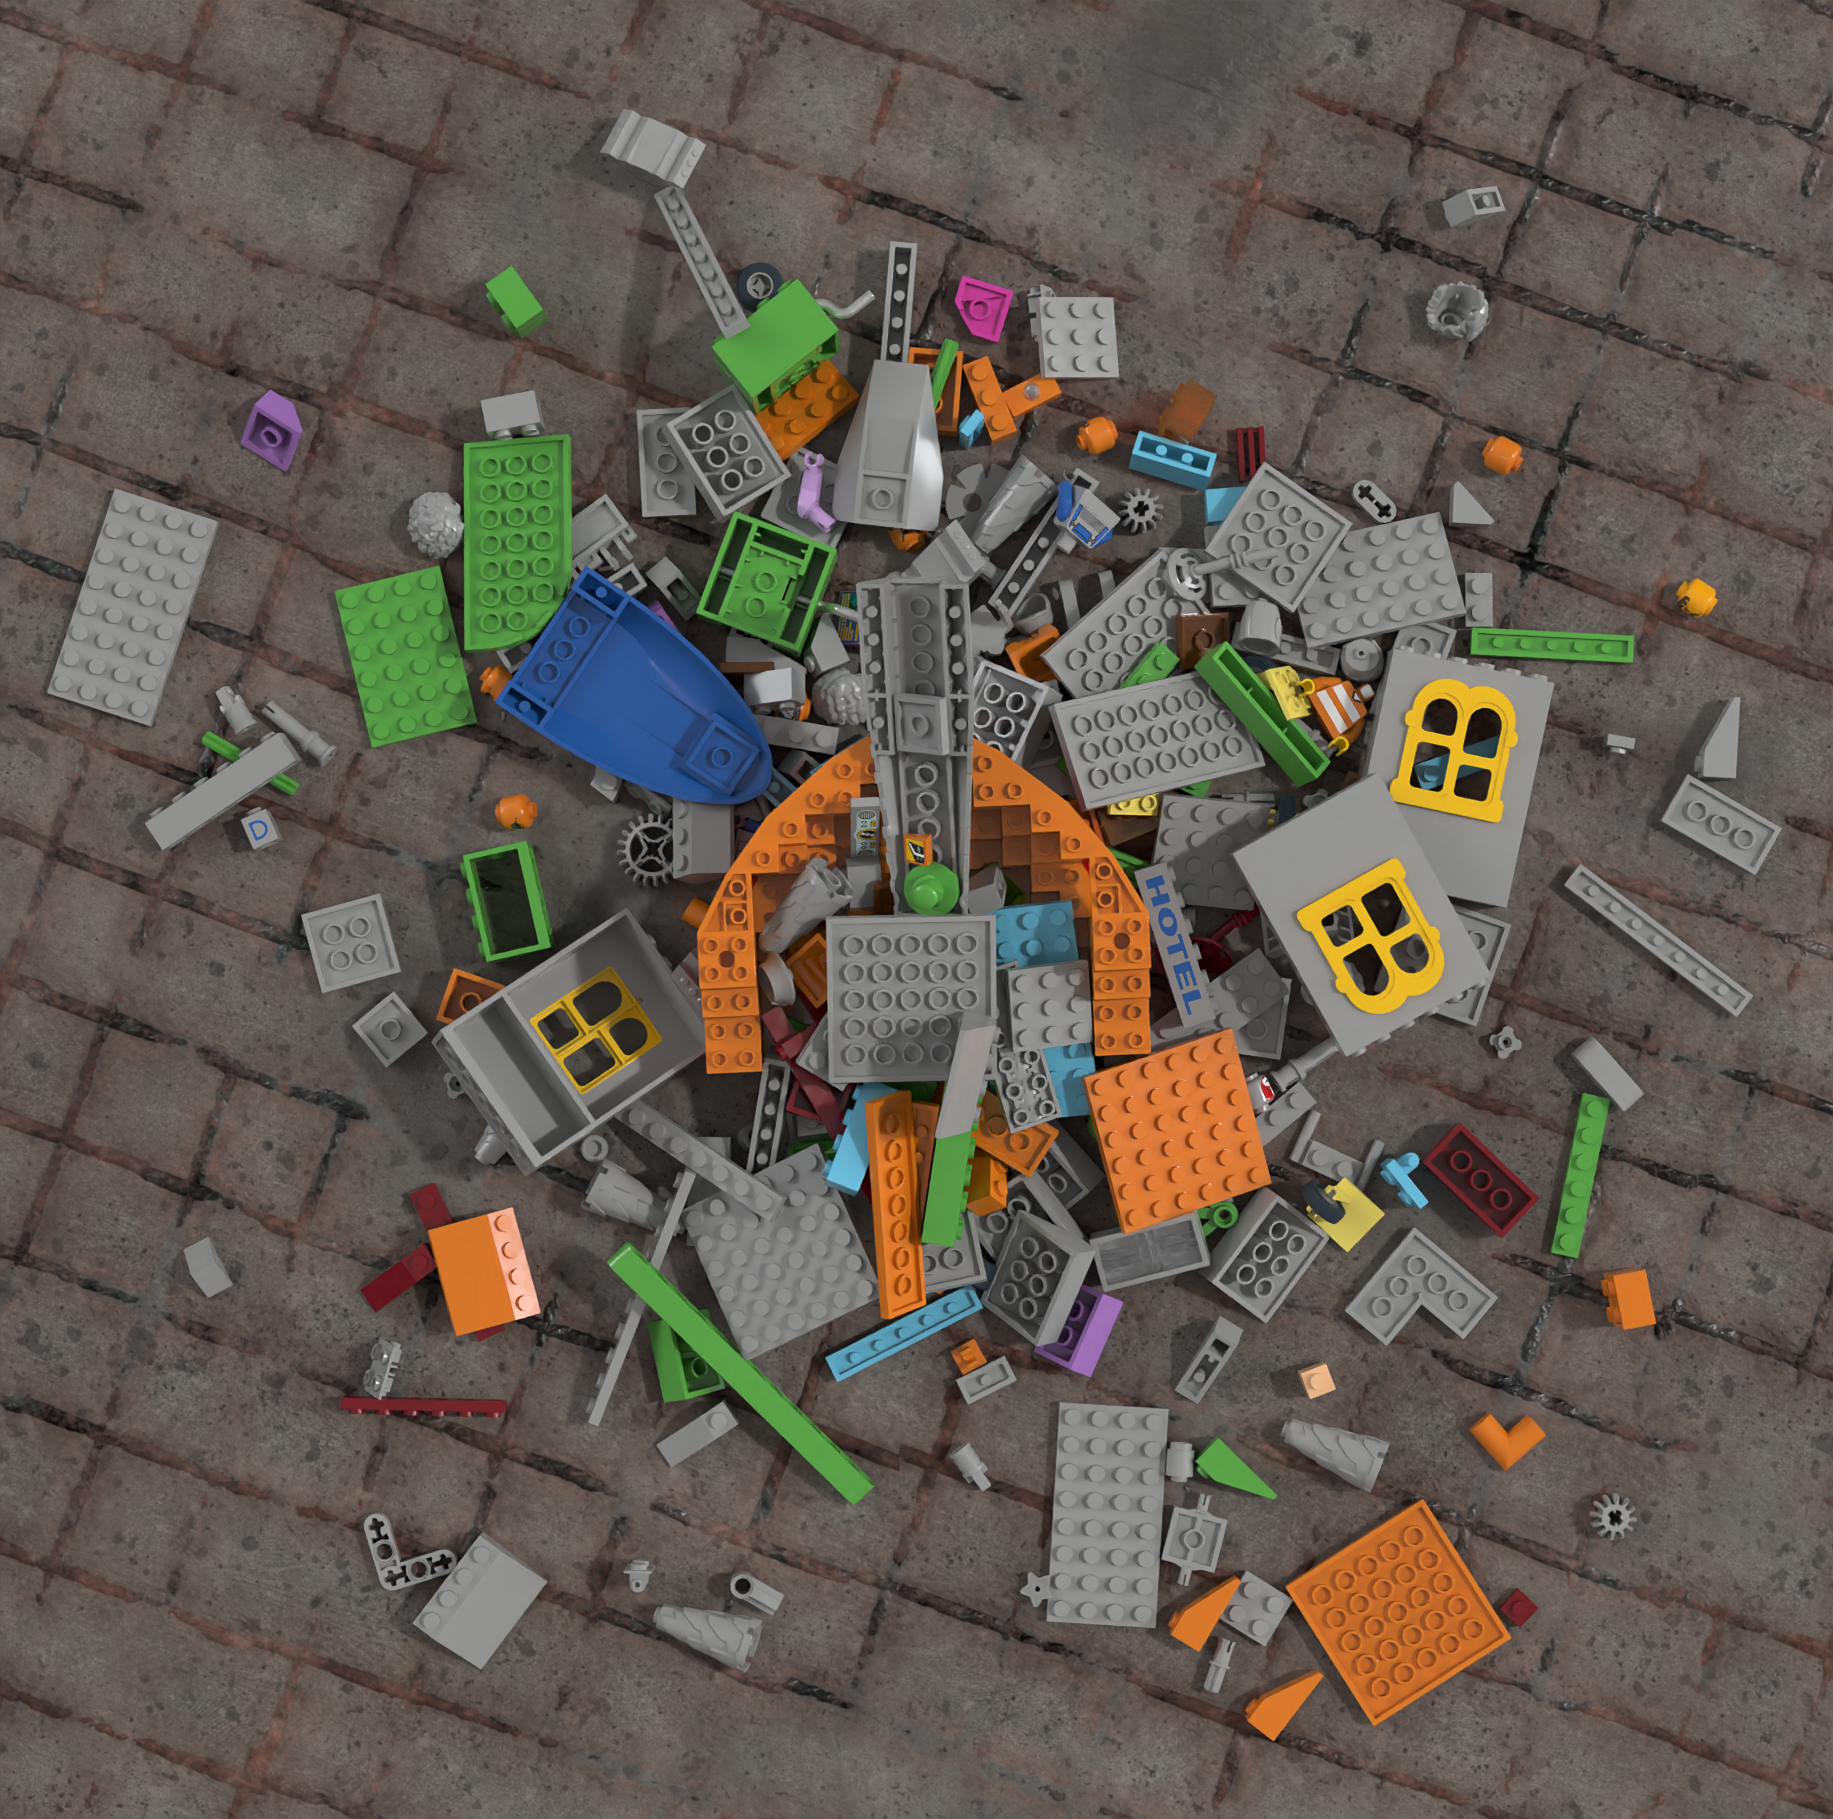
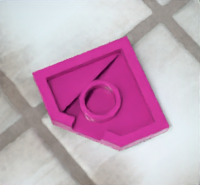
M962 275L954 303L972 337L998 344L1014 291Z

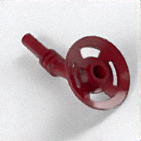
M1257 904L1254 905L1251 911L1246 909L1241 912L1239 910L1237 915L1235 913L1232 914V918L1209 937L1190 938L1192 944L1197 943L1202 959L1197 960L1200 970L1205 969L1208 973H1222L1231 967L1233 962L1231 953L1218 942L1236 927L1240 929L1242 924L1245 926L1247 921L1251 923L1252 918L1260 915V909ZM1221 950L1225 953L1226 959L1221 955Z

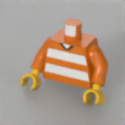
M1318 677L1297 682L1295 686L1301 685L1304 688V693L1299 695L1300 698L1308 697L1314 715L1330 740L1328 746L1336 745L1339 748L1336 756H1340L1357 740L1365 725L1364 716L1368 712L1363 703L1375 697L1372 688L1368 683H1365L1354 689L1349 680L1343 682L1339 677Z

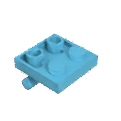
M1408 1152L1396 1161L1390 1158L1384 1160L1380 1164V1167L1383 1169L1380 1174L1389 1185H1396L1400 1190L1397 1195L1407 1207L1421 1209L1425 1206L1428 1200L1407 1175L1418 1166L1419 1157L1415 1153Z

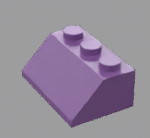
M1082 1283L1058 1341L1036 1346L1034 1352L1070 1370L1091 1377L1123 1302Z

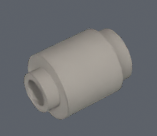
M1171 1442L1170 1448H1167L1166 1475L1171 1476V1481L1187 1482V1477H1193L1195 1450H1192V1443Z

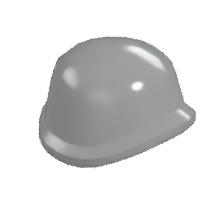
M1035 593L1026 597L1011 618L1012 628H1015L1024 636L1031 637L1034 633L1039 634V628L1048 623L1052 624L1053 613L1047 596L1042 593Z

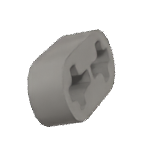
M1362 480L1356 483L1351 494L1354 502L1376 523L1387 524L1391 522L1396 515L1394 503L1371 481ZM1368 487L1370 489L1368 495L1374 501L1371 502L1367 497L1359 498L1360 490L1358 488L1365 489ZM1377 503L1382 508L1388 506V515L1390 517L1384 515L1380 518L1377 515L1379 509L1374 504Z

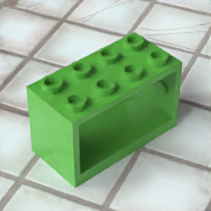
M528 841L463 855L464 862L460 863L463 878L469 881L470 888L466 889V895L469 905L474 906L476 915L472 916L475 932L478 931L482 942H478L481 958L493 964L556 949L532 844ZM518 853L539 944L496 954L475 863L489 859L498 860L502 859L503 856Z

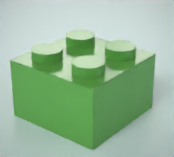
M512 266L485 284L489 291L485 294L488 301L497 313L500 311L504 313L501 318L512 335L518 333L522 339L548 321L543 309Z

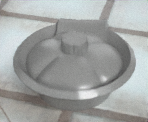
M769 951L765 961L757 967L760 985L766 997L771 1001V1004L778 1006L793 1005L795 989L792 982L794 978L792 971L789 968L787 969L784 961L776 952Z

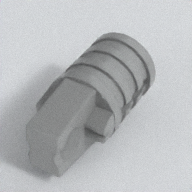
M224 686L215 692L222 704L220 709L223 715L226 716L227 721L230 722L236 736L247 732L257 725V721L249 712L242 697L239 694L235 695L229 686Z
M966 1442L956 1448L949 1457L951 1460L953 1459L955 1465L963 1473L962 1475L966 1481L971 1483L974 1480L983 1492L991 1486V1483L984 1475L988 1468L979 1459V1456L975 1454L973 1448L970 1447L971 1444Z

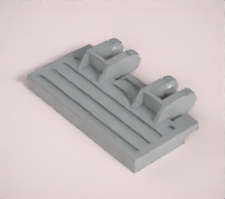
M607 494L572 518V577L575 580L579 577L575 570L579 567L583 571L585 566H588L594 570L604 563L597 554L600 551L614 571L619 569V563L608 552L615 545L621 550V554L625 559L630 561L633 558L619 537L623 536L628 544L638 537Z

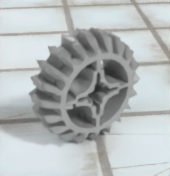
M648 814L649 822L645 823L643 817L639 816L638 821L640 825L638 827L631 821L628 825L633 831L629 833L626 830H622L621 832L628 838L627 841L618 840L617 842L619 845L625 846V850H618L617 855L626 856V859L621 860L619 864L620 866L630 865L625 870L626 875H630L633 871L636 872L633 881L638 882L640 877L643 876L644 886H648L649 880L653 879L654 886L658 887V878H662L663 882L667 885L669 884L667 875L671 874L673 877V861L670 864L665 858L664 849L673 839V829L671 828L673 819L670 818L666 824H663L664 815L660 814L658 821L654 822L653 814ZM658 828L668 833L657 840H651L643 831ZM637 837L643 845V851L638 856L639 858L634 861L632 858V845ZM644 840H647L650 844L653 843L654 846L656 843L660 845L658 852L663 859L662 861L657 856L654 857L653 854L651 857L647 856L650 850ZM653 860L657 861L664 868V870L659 872H646L640 869L643 864Z

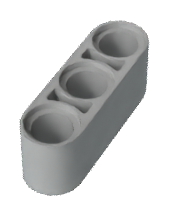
M1592 1036L1571 1053L1575 1062L1621 1112L1624 1113L1644 1095L1638 1085Z

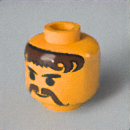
M1698 578L1691 580L1690 583L1684 581L1676 592V595L1679 596L1677 606L1694 618H1699L1702 615L1706 617L1718 601L1715 598V589Z

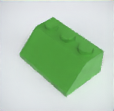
M708 1309L699 1310L711 1322ZM663 1319L647 1322L664 1403L686 1400L725 1389L723 1377Z

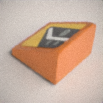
M903 834L905 862L929 866L933 862L932 834Z

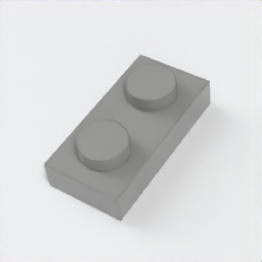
M1492 573L1464 574V606L1466 610L1464 628L1493 627Z
M1005 1355L956 1379V1382L969 1405L1017 1379Z

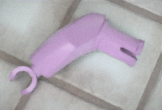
M808 452L804 457V462L810 468H806L803 474L797 511L802 520H810L823 533L827 534L835 526L834 524H836L837 520L819 507L823 471L818 469V466L823 464L824 456L818 454L816 463L812 461L813 452Z

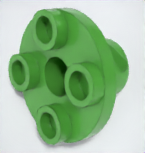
M931 862L929 866L917 865L908 873L905 879L904 895L911 908L921 915L947 914L958 901L960 892L959 879L956 873L940 863Z

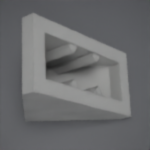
M1459 481L1455 483L1450 489L1449 526L1488 528L1494 520Z
M209 1237L183 1249L191 1276L208 1298L233 1285Z

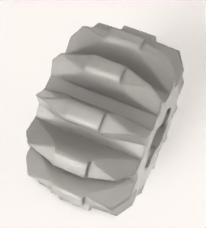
M1135 488V497L1131 493L1126 492L1124 496L1127 501H1119L1118 505L1126 510L1119 511L1118 517H1127L1122 522V526L1126 527L1132 523V533H1135L1137 526H1140L1142 534H1145L1147 532L1146 524L1154 530L1157 525L1153 520H1162L1163 516L1157 513V511L1163 510V504L1154 505L1159 496L1156 494L1150 499L1148 497L1150 489L1148 488L1145 490L1144 495H1141L1139 488ZM1137 505H1143L1142 509L1147 508L1143 517H1139V513H1134Z
M1613 1493L1610 1501L1609 1497L1603 1494V1504L1597 1501L1593 1502V1505L1599 1508L1598 1511L1589 1512L1590 1516L1597 1518L1591 1522V1526L1593 1528L1599 1527L1597 1534L1600 1536L1607 1533L1609 1540L1614 1539L1615 1533L1620 1539H1623L1625 1537L1623 1529L1632 1532L1633 1528L1628 1523L1637 1522L1636 1517L1629 1515L1636 1509L1634 1506H1627L1629 1499L1626 1497L1619 1501V1495ZM1611 1511L1616 1513L1615 1515L1618 1517L1615 1522L1608 1516Z

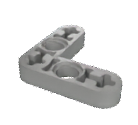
M375 1512L366 1518L364 1530L380 1582L385 1589L397 1590L452 1572L457 1566L458 1556L449 1548H442L402 1561L388 1517L384 1513ZM373 1518H377L378 1522L383 1521L384 1526L380 1528L381 1534L383 1536L387 1533L389 1538L374 1542L373 1538L379 1536L377 1530L370 1527V1524L374 1522ZM379 1545H390L393 1552L392 1556L388 1559L381 1558L377 1551ZM441 1554H445L446 1558H452V1561L448 1564L449 1568H445L444 1564L435 1566L436 1573H432L429 1557H432V1563L439 1561L442 1558ZM413 1563H424L427 1569L426 1574L422 1577L415 1576L411 1569ZM406 1565V1574L410 1581H406V1576L398 1578L395 1585H393L392 1581L386 1580V1577L390 1574L389 1570H393L394 1574H398L404 1571L402 1566Z

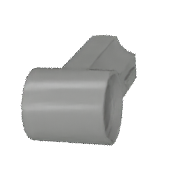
M747 1571L736 1572L730 1581L731 1591L735 1597L746 1600L772 1616L784 1597L783 1593L756 1579ZM745 1578L751 1585L748 1590L739 1591L735 1587L737 1580Z

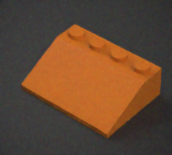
M513 1207L427 1231L455 1336L541 1313Z

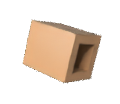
M1323 1361L1297 1371L1305 1393L1310 1399L1336 1390L1328 1367Z

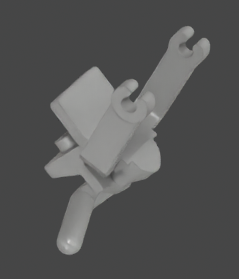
M999 598L993 602L1001 617L999 621L994 618L985 605H981L970 614L972 658L982 653L985 660L992 662L1005 652L1004 647L1015 641L1019 643L1021 640L1028 638L1023 634L1004 638L1005 634L1012 629L1013 623L1008 614L1007 607L1002 604Z

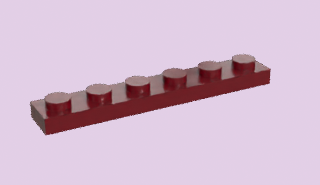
M436 1183L410 1194L426 1231L454 1223ZM503 1324L475 1331L479 1342L505 1330Z
M343 1396L341 1398V1409H348V1414H364L365 1409L375 1410L377 1415H391L392 1410H403L402 1415L410 1416L419 1415V1411H430V1416H446V1411L457 1412L459 1417H473V1412H484V1417L496 1418L501 1417V1413L508 1411V1400L382 1397L381 1400H378L374 1396Z

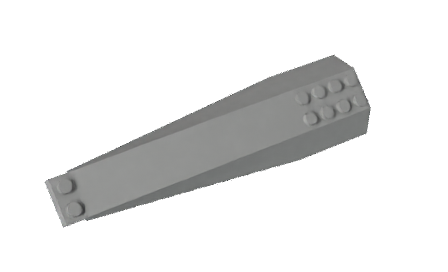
M892 576L859 582L856 584L863 700L867 728L870 731L871 756L874 758L875 764L874 776L875 783L878 785L879 811L882 813V832L887 848L886 860L890 868V887L895 903L893 906L894 915H921L911 908L904 895L905 879L908 873L917 866V864L905 862L904 833L932 834L933 862L946 866L956 873L959 879L960 892L958 901L947 914H968L974 727V677L969 583L951 577ZM901 692L946 698L949 738L948 754L940 756L897 750L894 694Z

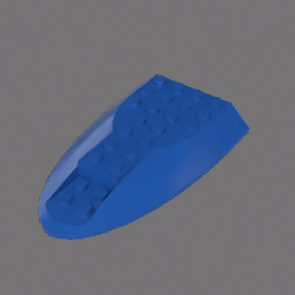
M585 566L571 587V592L512 680H509L495 703L580 758L649 790L686 801L711 804H738L761 795L769 787L772 779V755L766 737L746 702L724 675L678 631L638 600L588 566Z

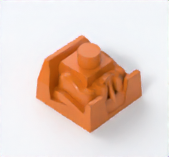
M1050 623L1039 628V634L1034 633L1031 637L1021 640L1019 643L1015 641L1004 647L1018 674L1040 683L1057 679V683H1060L1059 679L1040 656L1060 638L1057 629Z
M826 930L818 932L785 962L787 969L789 968L792 971L794 982L816 1009L827 1001Z

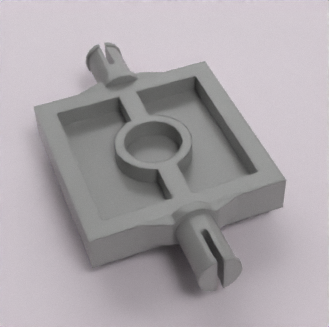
M1200 1493L1197 1508L1188 1509L1176 1505L1173 1508L1161 1559L1176 1563L1181 1567L1177 1581L1181 1585L1189 1586L1192 1570L1215 1572L1228 1519L1213 1515L1207 1511L1211 1498L1209 1494H1206L1205 1497V1493Z

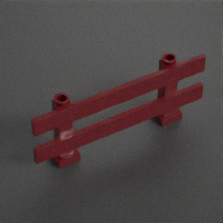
M801 990L797 994L812 1018V1024L796 1033L781 1006L778 1005L760 1015V1018L777 1045L774 1048L776 1054L782 1062H787L833 1142H835L837 1135H843L846 1129V1125L842 1124L845 1115L825 1081L795 1062L828 1011V1004L826 1001L816 1009ZM851 1082L850 1085L855 1091L857 1084L863 1085L864 1082ZM868 1164L860 1188L872 1206L870 1166Z

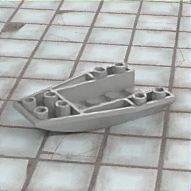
M874 359L836 465L831 517L835 520L851 523L938 531L944 475L929 365Z

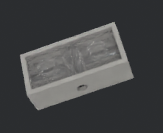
M1197 1210L1129 1234H1123L1120 1226L1091 1233L1089 1240L1090 1245L1096 1249L1094 1259L1104 1292L1209 1266L1211 1260Z

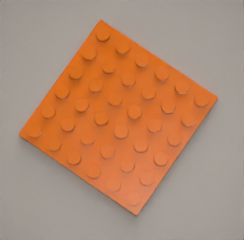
M1227 1027L1081 1076L1120 1229L1123 1234L1135 1232L1272 1183L1232 1028Z
M1423 1498L1417 1500L1285 1585V1588L1373 1726L1384 1721L1511 1639L1508 1631Z

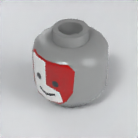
M1257 1072L1244 1076L1254 1113L1259 1114L1269 1109L1268 1103L1274 1099V1092L1267 1077L1258 1075Z

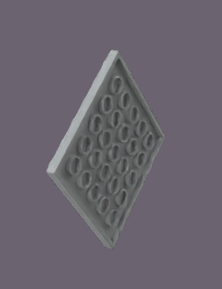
M996 914L826 916L829 1083L947 1081L964 1010L997 1018ZM991 1043L989 1053L994 1054L991 1071L985 1070L983 1080H997V1044Z
M821 1143L804 1149L753 1175L787 1198L773 1222L766 1220L723 1190L683 1209L681 1212V1217L737 1346L746 1361L754 1359L879 1299L877 1268L844 1193L824 1185L827 1177L822 1175L828 1157Z

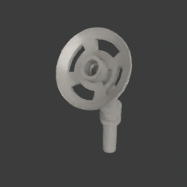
M1276 547L1249 553L1241 551V554L1237 552L1235 556L1229 554L1227 558L1204 563L1193 550L1180 548L1173 551L1167 560V578L1171 588L1180 598L1186 601H1195L1202 598L1207 591L1208 573L1227 568L1235 570L1236 566L1240 569L1242 565L1248 567L1250 563L1277 558L1278 552ZM1183 554H1187L1192 557H1186L1182 559L1180 556ZM1176 566L1181 567L1180 575L1183 580L1181 583L1176 574ZM1192 581H1197V584L1191 583ZM1188 588H1199L1200 591L1197 593H1191L1188 591Z

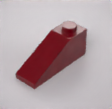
M428 1243L422 1244L360 1290L375 1312H378L437 1269L431 1247Z

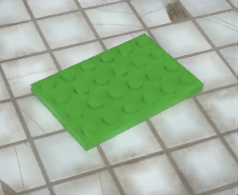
M440 566L334 591L373 749L478 723Z

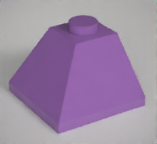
M270 389L254 404L240 442L285 472L289 468L302 434V428L293 403Z

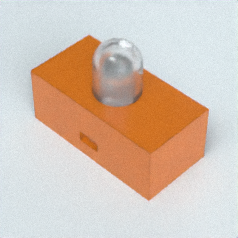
M1041 373L1002 392L1013 420L1057 399L1062 393L1055 379H1041Z

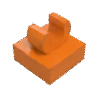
M974 1338L950 1351L963 1376L987 1363Z

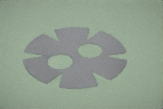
M976 464L964 469L957 475V478L966 489L952 484L949 486L946 495L948 518L954 519L965 515L959 524L968 537L973 533L977 522L987 510L990 499L1001 487V482L1009 470L992 464L986 479L982 464ZM969 493L979 495L982 500L980 509L975 512H969L963 506V499Z

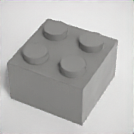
M534 390L481 400L486 431L492 441L499 440L501 442L518 436H524V438L540 436L539 432L545 431L540 401Z

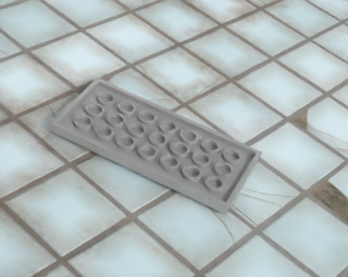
M115 489L47 693L152 727L219 522Z
M1198 671L1060 702L1048 707L1081 812L1266 766L1258 740Z
M1059 1402L1049 1575L1051 1576L1049 1588L1054 1594V1598L1047 1600V1621L1156 1628L1168 1408Z

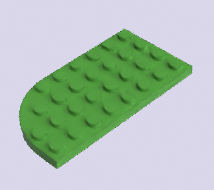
M569 434L516 438L501 442L494 440L464 443V646L467 653L505 650L530 640L549 625L567 597L572 578L571 437Z

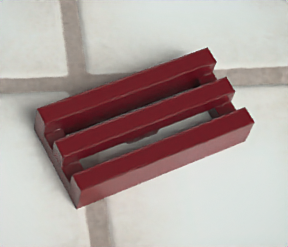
M1264 426L1236 428L1239 483L1250 482L1256 473L1253 434H1258L1260 466L1263 462H1266ZM1243 434H1248L1250 476H1245Z

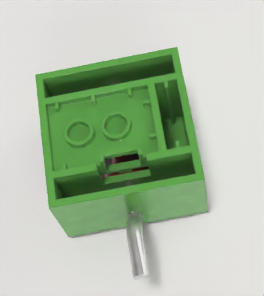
M798 279L793 283L790 280L785 282L777 290L779 294L771 300L768 297L756 306L757 311L750 317L747 314L745 315L750 324L749 328L728 340L723 333L713 340L712 351L718 370L731 385L735 384L748 407L755 416L758 415L827 359L830 360L841 351L839 329L823 310L835 318L848 319L875 299L870 290L848 307L838 308L829 300H814Z
M734 511L696 611L699 621L725 630L727 625L773 643L776 650L800 658L817 611L835 614L858 623V611L839 604L822 601L838 559L837 549Z

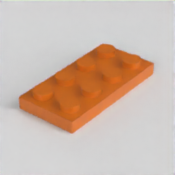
M827 359L756 415L755 418L784 462L860 401V396Z

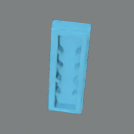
M977 409L972 416L968 415L959 426V445L966 450L972 446L983 431L985 417Z

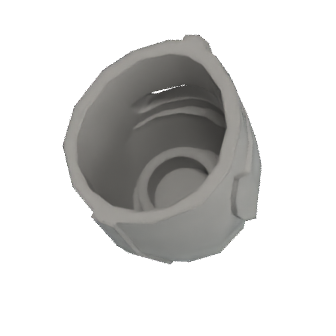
M1259 598L1258 600L1251 601L1245 607L1239 624L1237 644L1250 653L1274 657L1280 650L1282 636L1279 608L1274 604L1268 603L1267 599Z
M1355 639L1342 646L1340 665L1341 671L1347 679L1356 683H1369L1381 678L1384 659L1382 651L1374 639Z

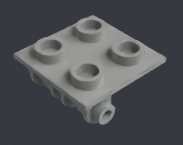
M381 1337L378 1344L376 1343L373 1346L371 1353L373 1362L371 1369L366 1371L363 1382L364 1390L378 1400H381L382 1396L386 1397L387 1392H390L393 1378L388 1377V1375L395 1376V1373L390 1371V1367L397 1368L398 1365L392 1362L398 1363L402 1353L400 1343L394 1341L389 1343Z

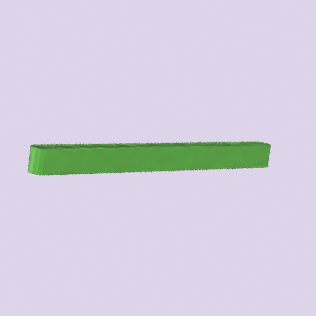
M626 1242L607 1261L621 1279L850 1503L856 1505L875 1486L871 1479L750 1360L746 1361L742 1357L740 1350L633 1245Z

